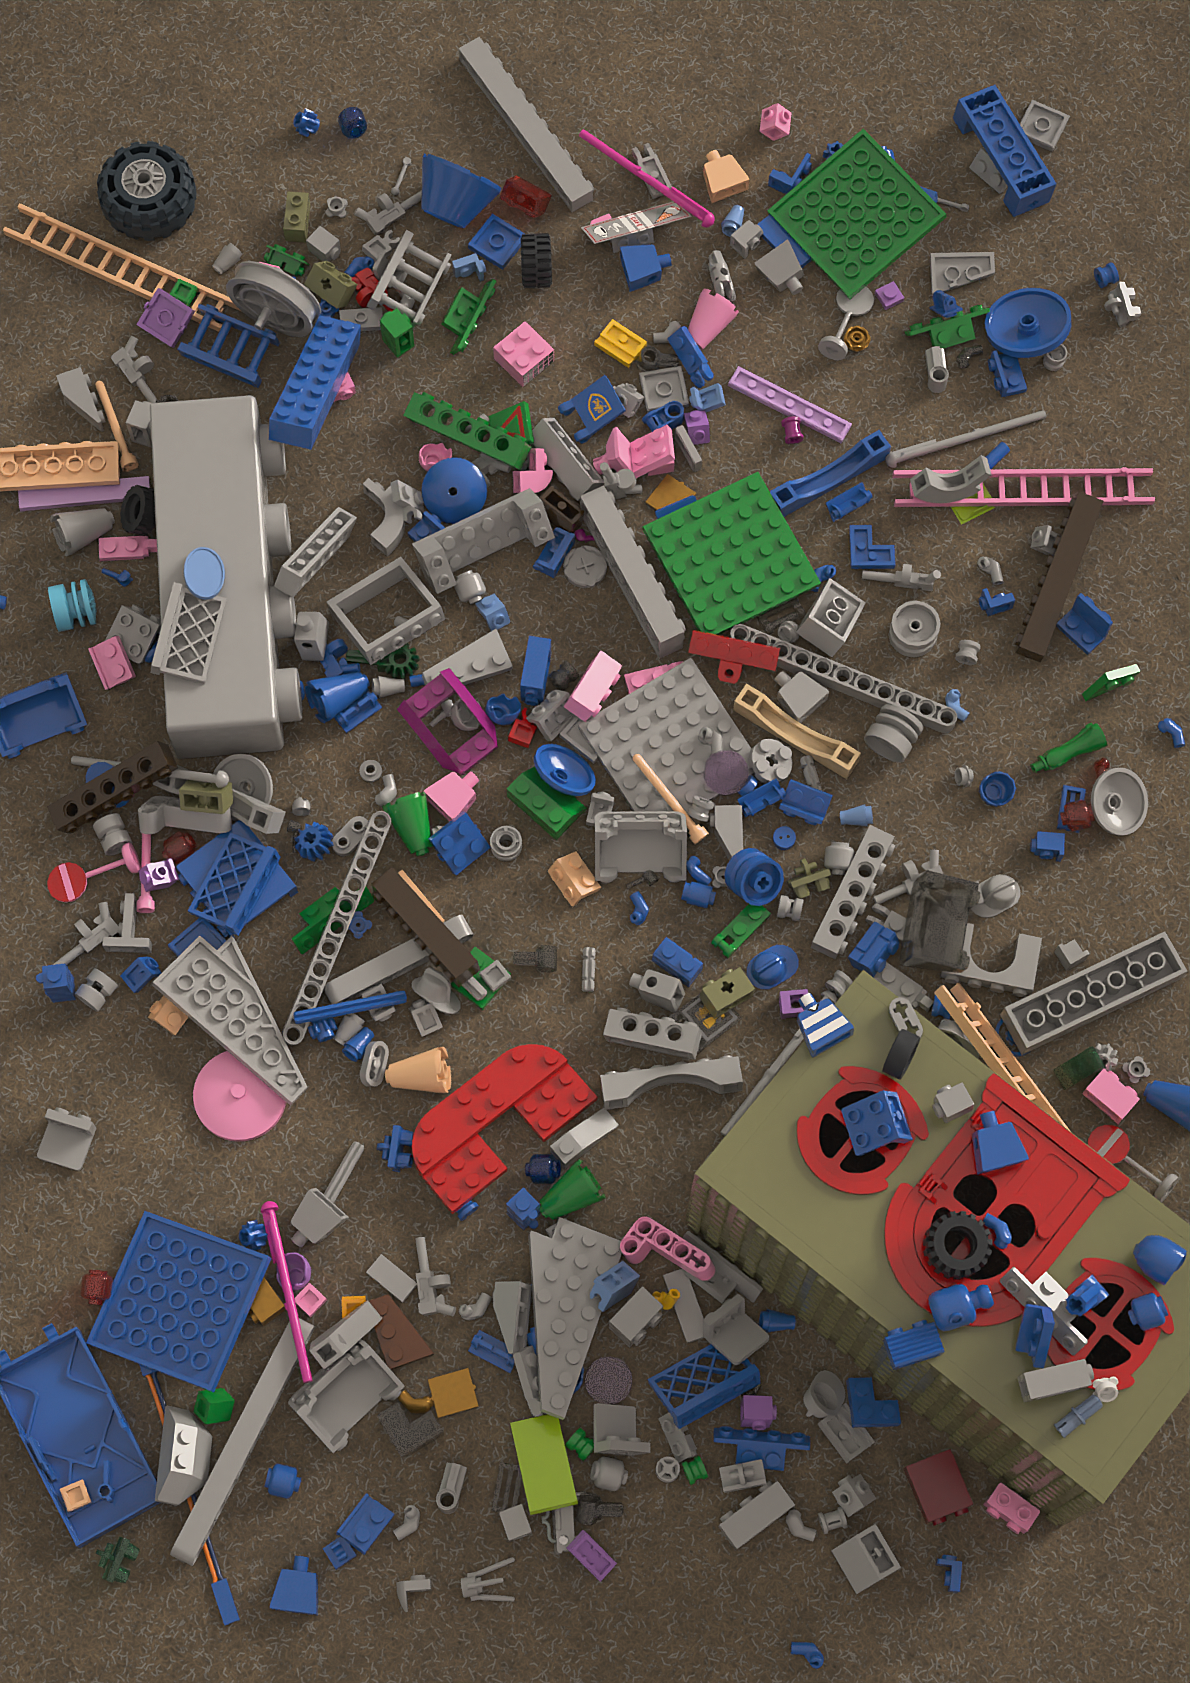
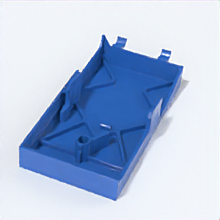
M51 1323L42 1328L49 1341L13 1361L10 1360L4 1349L0 1351V1395L75 1545L82 1548L161 1502L155 1501L157 1479L81 1331L74 1327L59 1336L54 1325ZM83 1479L92 1503L69 1513L60 1489Z

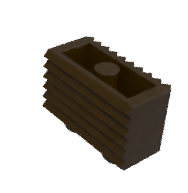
M551 486L540 497L549 522L558 528L574 534L582 525L584 510L578 508L577 505H574V502L568 500L567 497H564V494H561L557 489H554V486Z

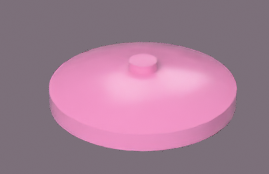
M228 1051L212 1058L202 1068L194 1085L193 1101L199 1119L214 1135L229 1141H249L266 1134L277 1124L286 1106L285 1100Z

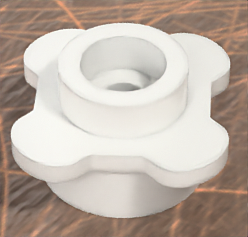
M1116 1377L1096 1379L1093 1382V1387L1095 1388L1093 1395H1096L1102 1402L1113 1401L1119 1393L1116 1387L1119 1383Z

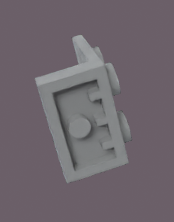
M594 1404V1453L628 1456L650 1453V1443L641 1442V1438H636L635 1407Z

